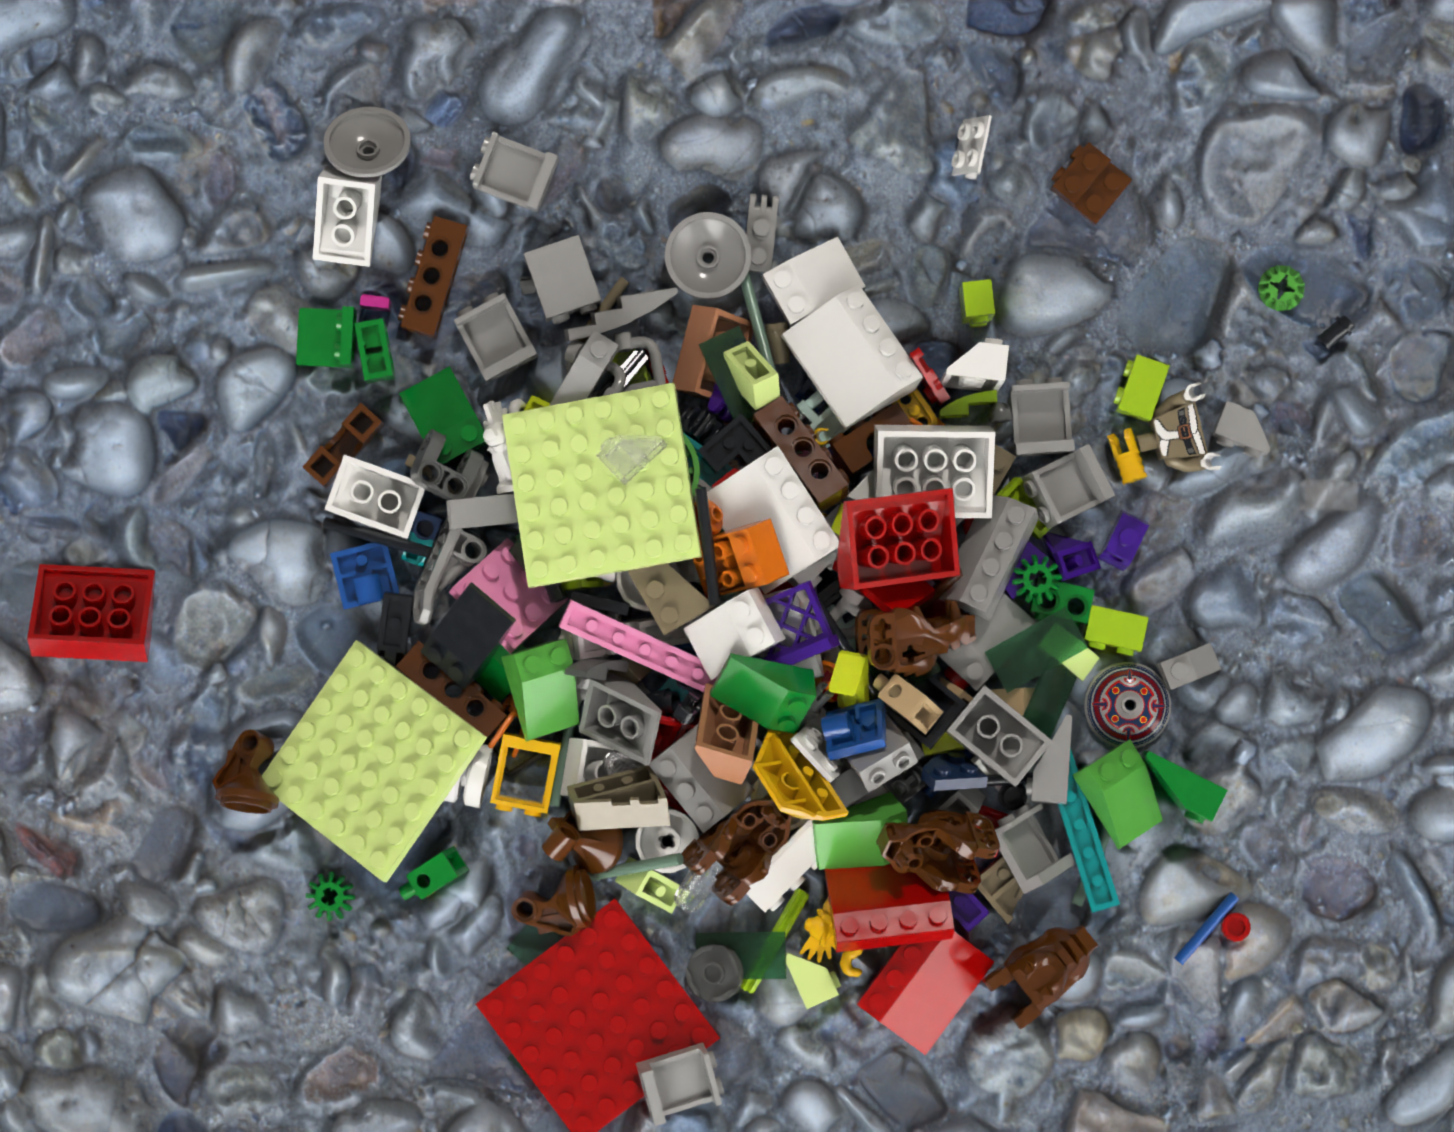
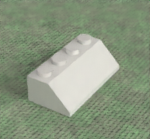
M985 338V342L976 344L946 369L940 380L941 384L945 388L982 392L997 390L998 392L1006 379L1009 345H1002L1003 340Z
M807 819L788 838L786 844L776 850L772 856L767 876L763 880L749 886L751 889L746 894L764 912L768 909L774 912L785 901L782 895L789 888L795 891L806 880L802 875L810 867L814 871L817 869L812 823L814 820Z

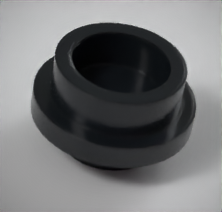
M1022 784L1016 787L1013 785L1002 786L998 793L1000 804L1007 810L1012 811L1025 805L1027 801L1025 787Z

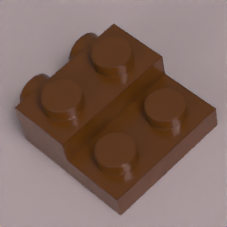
M1088 142L1085 147L1079 144L1069 157L1073 162L1067 169L1061 166L1051 179L1055 182L1051 191L1093 225H1096L1131 183L1132 179L1110 162L1111 159Z

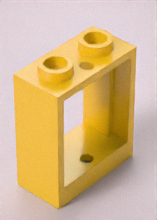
M504 732L490 803L496 804L495 809L512 812L513 807L525 809V815L541 817L542 813L548 814L561 742L540 738L525 741L524 735ZM509 747L551 755L542 802L500 794Z

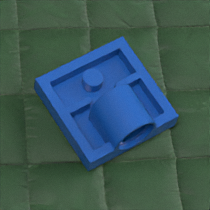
M373 542L330 553L344 610L383 601L385 591L400 593L388 546Z
M880 698L828 711L826 716L821 718V727L826 740V753L830 761L887 747L885 705Z

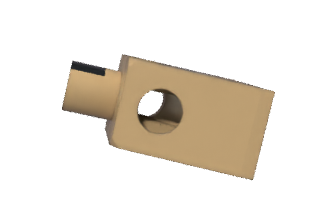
M881 673L874 680L873 687L880 691L878 697L925 735L943 713L926 695L897 674L890 678L885 673Z

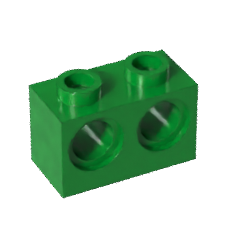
M380 318L354 323L365 382L370 384L396 379L385 320Z
M1041 577L1036 578L1034 587L1044 584L1045 580L1041 579ZM1052 581V583L1059 585L1061 588L1059 591L1048 589L1054 597V605L1050 609L1038 605L1036 595H1033L1028 612L1035 614L1034 619L1051 622L1052 618L1063 620V626L1079 629L1080 624H1088L1095 590ZM1071 599H1077L1082 603L1083 608L1079 615H1073L1068 611L1067 605Z

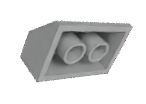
M697 724L656 756L649 766L704 833L750 796L755 789L746 778L743 784L740 785L712 775L694 749L698 729Z

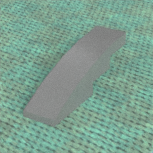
M677 287L616 297L617 309L590 313L592 325L564 329L565 341L589 337L594 330L601 334L628 324L653 311L678 293Z

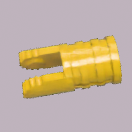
M1132 428L1124 429V438L1129 450L1125 453L1122 452L1117 436L1114 433L1108 435V441L1114 459L1117 462L1120 476L1122 477V484L1133 483L1148 477L1139 455L1140 451Z

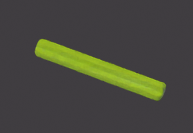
M797 888L792 894L743 979L741 988L752 994L756 991L809 898L807 892Z

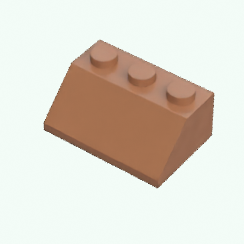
M692 305L672 382L675 384L676 390L690 396L710 400L714 391L713 387L725 363L723 352L731 349L737 338L745 339L751 343L753 336L751 321L718 308Z
M706 683L694 749L714 777L742 785L753 763L758 723L711 697L710 690L713 685Z

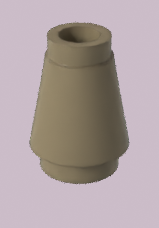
M788 322L765 324V332L774 364L790 362V349L781 337L784 332L790 329L788 328Z

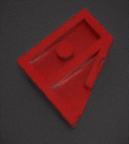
M918 347L908 356L923 376L921 379L925 387L922 390L923 394L931 404L936 402L938 407H941L949 401L950 396L934 370L929 368L922 358L924 354Z

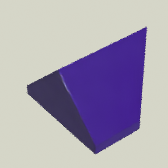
M1047 532L1042 537L1049 558L1058 565L1054 570L1055 574L1062 575V579L1058 580L1059 582H1064L1101 568L1092 541L1084 542Z

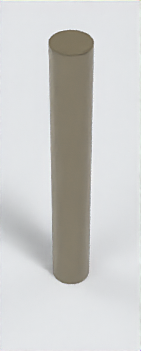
M620 277L595 312L611 310L617 302L616 297L621 296L630 283ZM591 318L588 320L585 326L592 325ZM589 337L576 340L586 344V340H588Z

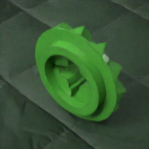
M1276 265L1265 271L1261 276L1258 292L1261 300L1267 307L1276 311H1287L1297 306L1303 298L1305 283L1300 276V272H1297L1290 266ZM1286 277V287L1290 288L1293 292H1284L1277 299L1279 295L1277 294L1278 289L1270 283L1279 284Z

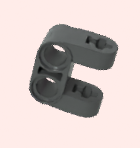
M431 429L417 452L410 471L411 479L416 485L443 499H461L467 494L483 463L484 456L472 449H468L463 455L456 471L437 462L446 436ZM426 465L432 471V476L428 481L422 477V469ZM450 479L455 480L457 483V489L454 494H451L447 489Z

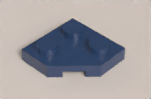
M952 750L947 754H936L923 767L921 779L933 791L986 788L988 776L965 756L963 752Z

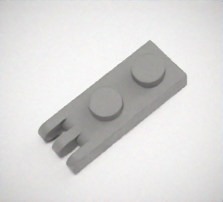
M750 193L746 231L751 246L749 272L765 273L772 268L779 196H773L772 207H766L768 195H762L761 206H756L757 196Z

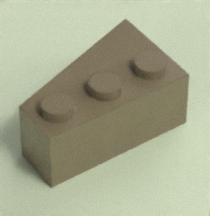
M668 563L628 570L630 577L664 636L715 608L714 605L710 606L709 600Z
M649 765L567 786L571 814L578 831L671 826L667 797L657 775Z

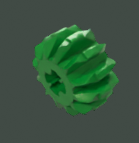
M1032 555V566H1030L1026 559H1022L1020 563L1025 571L1020 568H1015L1013 571L1016 575L1022 576V578L1012 580V585L1022 584L1023 587L1016 594L1020 596L1025 591L1028 592L1025 598L1027 603H1030L1033 595H1036L1037 604H1042V593L1050 601L1054 597L1048 589L1059 591L1061 588L1059 585L1052 583V581L1062 579L1061 574L1052 575L1051 573L1058 565L1054 563L1047 568L1046 564L1049 560L1047 556H1044L1041 564H1038L1037 555ZM1039 572L1043 575L1041 579L1045 581L1044 584L1034 587L1031 585L1033 580L1029 581V577Z
M334 871L329 872L328 882L323 874L317 875L321 885L313 881L310 882L309 886L316 890V892L306 893V898H315V902L308 905L309 910L318 906L320 909L315 915L317 918H321L324 912L327 911V921L333 920L334 911L339 919L344 918L341 907L351 911L353 907L346 903V900L356 899V895H347L346 893L347 890L354 887L353 883L343 887L342 884L346 879L345 875H341L337 882H335ZM328 888H331V892L336 891L338 894L334 898L336 903L333 905L331 901L326 902L324 900Z

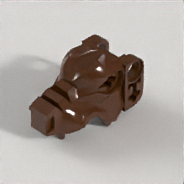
M952 599L945 600L946 614L934 618H924L918 606H914L912 610L895 607L891 612H883L880 608L864 609L855 617L856 653L863 654V650L867 645L868 665H872L880 670H888L892 673L899 674L902 672L904 677L914 673L915 677H918L933 668L937 654L948 653V648L955 650L960 647V644L967 645L976 640L975 615L960 613L957 602L952 601ZM870 614L867 626L862 625V620H866L867 615ZM862 635H867V638L862 639Z
M769 793L762 799L752 800L742 805L730 818L718 821L704 832L698 840L693 839L682 852L683 864L696 875H701L717 861L723 869L715 876L716 881L713 883L711 891L720 900L732 906L745 896L751 889L750 885L763 880L767 876L773 854L778 848L785 845L788 840L792 816L781 812Z
M939 809L925 812L920 816L917 824L906 822L885 823L876 840L881 856L890 862L893 869L897 872L916 873L936 891H956L967 894L975 893L981 883L975 857L992 859L1000 847L994 826L984 815L968 811L965 814Z
M1083 925L1070 929L1062 927L1050 928L1035 940L1018 946L1011 952L1007 960L988 974L982 982L992 992L1001 985L1005 987L1014 979L1029 997L1027 999L1029 1002L1011 1017L1016 1026L1022 1029L1039 1017L1047 1006L1059 1000L1068 989L1084 977L1089 967L1090 954L1098 947V944Z

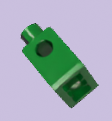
M452 846L408 873L406 877L409 881L398 887V890L406 902L417 896L422 900L469 871V868L455 846Z

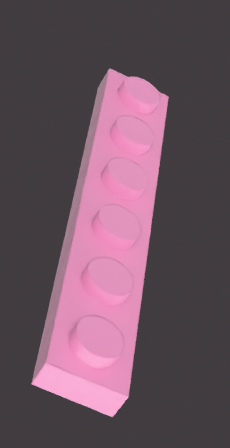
M570 599L558 625L564 630L704 692L706 683L713 685L717 679L710 680L697 656Z

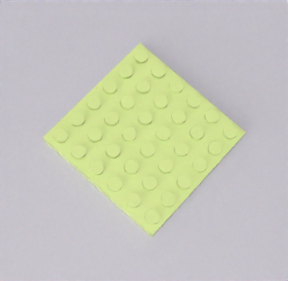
M674 383L502 415L529 588L702 557Z
M355 640L262 774V778L276 794L280 802L377 878L387 883L488 737L362 642Z

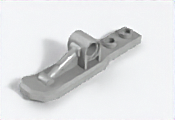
M483 460L475 480L467 494L461 499L476 498L479 487H483L488 479L489 472L486 470L489 462ZM448 515L442 524L431 554L426 561L413 592L412 612L414 622L420 625L430 622L434 601L437 599L438 594L447 585H450L467 567L472 566L474 563H479L486 556V545L481 539L462 529L449 530ZM467 544H471L475 550L472 559L465 554Z

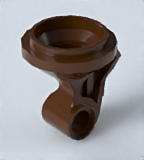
M252 729L245 730L235 741L232 750L227 751L225 765L212 780L216 790L215 799L220 801L222 807L252 814L271 813L272 809L278 808L279 798L268 787L258 771L259 766L268 760L274 752V743L269 737Z
M571 810L564 817H552L547 823L552 832L543 842L542 849L550 858L556 861H563L571 851L576 864L581 869H585L592 874L608 872L613 868L622 854L624 842L621 828L578 831Z
M578 864L568 866L551 898L548 899L533 890H527L515 900L511 907V913L518 922L537 927L539 934L556 932L560 935L572 936L582 928L590 927L592 920H595L596 897L588 872L585 869H581ZM521 902H529L533 907V912L525 911Z

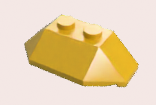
M768 730L752 768L778 809L799 819L824 821L847 816L849 812L831 784L791 742V738L795 734Z

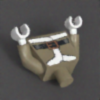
M1199 382L1190 384L1186 390L1167 397L1154 411V418L1149 421L1151 432L1136 436L1140 452L1155 449L1158 461H1164L1168 467L1186 473L1205 469L1216 471L1221 469V466H1212L1211 464L1213 457L1221 455L1218 453H1208L1196 402H1191L1203 399L1206 395L1196 396L1194 394L1195 386L1201 385Z

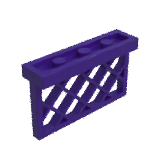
M811 580L765 599L769 608L773 602L785 606L781 620L776 619L781 631L785 628L797 635L792 646L788 647L778 643L769 649L766 657L763 658L757 655L753 658L794 665L841 645L837 635L832 634ZM804 589L810 600L806 610L793 605L796 593ZM789 596L788 602L782 600L783 598ZM790 609L804 615L799 629L785 623ZM809 617L819 622L823 633L813 636L804 632ZM802 636L807 638V640L800 642ZM776 647L782 649V650H780V651L774 653Z

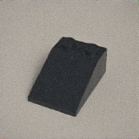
M471 582L432 632L421 653L465 689L485 671L516 619Z
M884 670V671L882 672V673H885L886 675H888L890 678H891L894 674H897V673H892L891 671H888V670ZM901 672L897 675L926 695L943 713L926 735L884 703L885 713L931 750L968 704L928 672L918 677H915L914 673L904 677Z

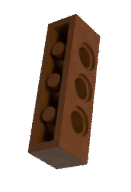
M437 216L433 217L432 223L427 222L423 233V238L427 239L424 250H418L415 259V266L418 267L416 277H410L406 293L410 294L407 305L402 304L398 316V321L402 322L401 328L403 330L433 339L437 338L469 232L467 225ZM436 244H447L448 252L444 256L434 255L433 248ZM430 270H436L440 273L439 280L434 284L425 282V275ZM426 297L432 301L430 309L424 312L417 310V301Z
M783 396L753 414L754 427L772 449L777 446L780 448L822 513L849 496L850 480L843 469L840 468L838 470L832 463L833 457L825 446L821 448L815 439L817 437L811 426L808 424L804 426L801 422L796 406L792 402L787 403ZM783 428H791L793 432L791 434L785 435L782 434L780 430ZM800 450H807L810 452V454L805 457L798 456L796 453ZM823 472L827 476L823 479H817L813 477V474Z
M418 641L396 665V669L488 738L483 743L487 744L507 718V715L504 713L506 708L496 699L489 701L482 695L484 690L475 681L465 689L459 686L421 653L424 644ZM428 667H436L440 671L439 675L434 679L426 678L423 673ZM451 685H456L461 688L462 692L458 697L451 698L446 695V689ZM472 704H479L483 707L484 711L481 715L474 717L468 714L467 709Z

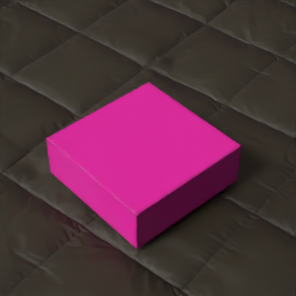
M363 294L360 297L362 309L391 312L392 302L389 297Z

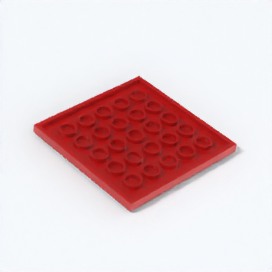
M616 898L596 912L595 920H592L590 927L582 928L572 936L565 935L475 1004L571 1132H598L644 1097L636 1063L702 1042L707 1049L720 1039V1036Z

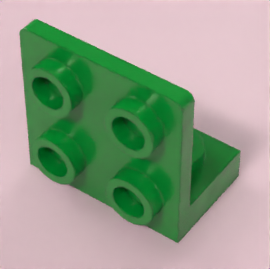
M342 306V310L300 308L296 364L299 366L354 368L356 343L354 323H357V310L355 307Z

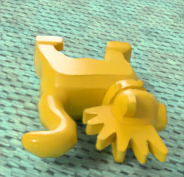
M828 898L824 902L822 909H817V916L806 919L804 929L809 932L810 937L799 952L802 955L810 949L807 960H811L817 951L818 963L821 962L824 951L830 960L832 958L831 947L835 949ZM863 950L842 953L839 964L844 974L849 977H859L862 974V970L855 968L851 963L853 959L862 954Z

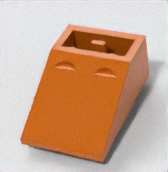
M771 518L713 536L720 595L767 585L789 575ZM702 552V557L694 558L693 561L705 597L708 599Z

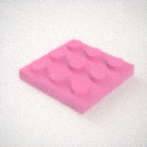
M507 538L456 583L449 593L458 600L472 582L514 617L516 621L501 644L511 654L557 612L569 598L567 597L560 602L551 604L544 586L529 588L526 572L509 552L514 543Z

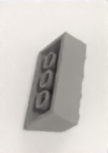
M993 495L992 518H974L959 549V566L963 576L940 596L939 600L945 602L946 599H952V601L957 602L960 609L990 621L1039 519L1036 508L1010 497Z

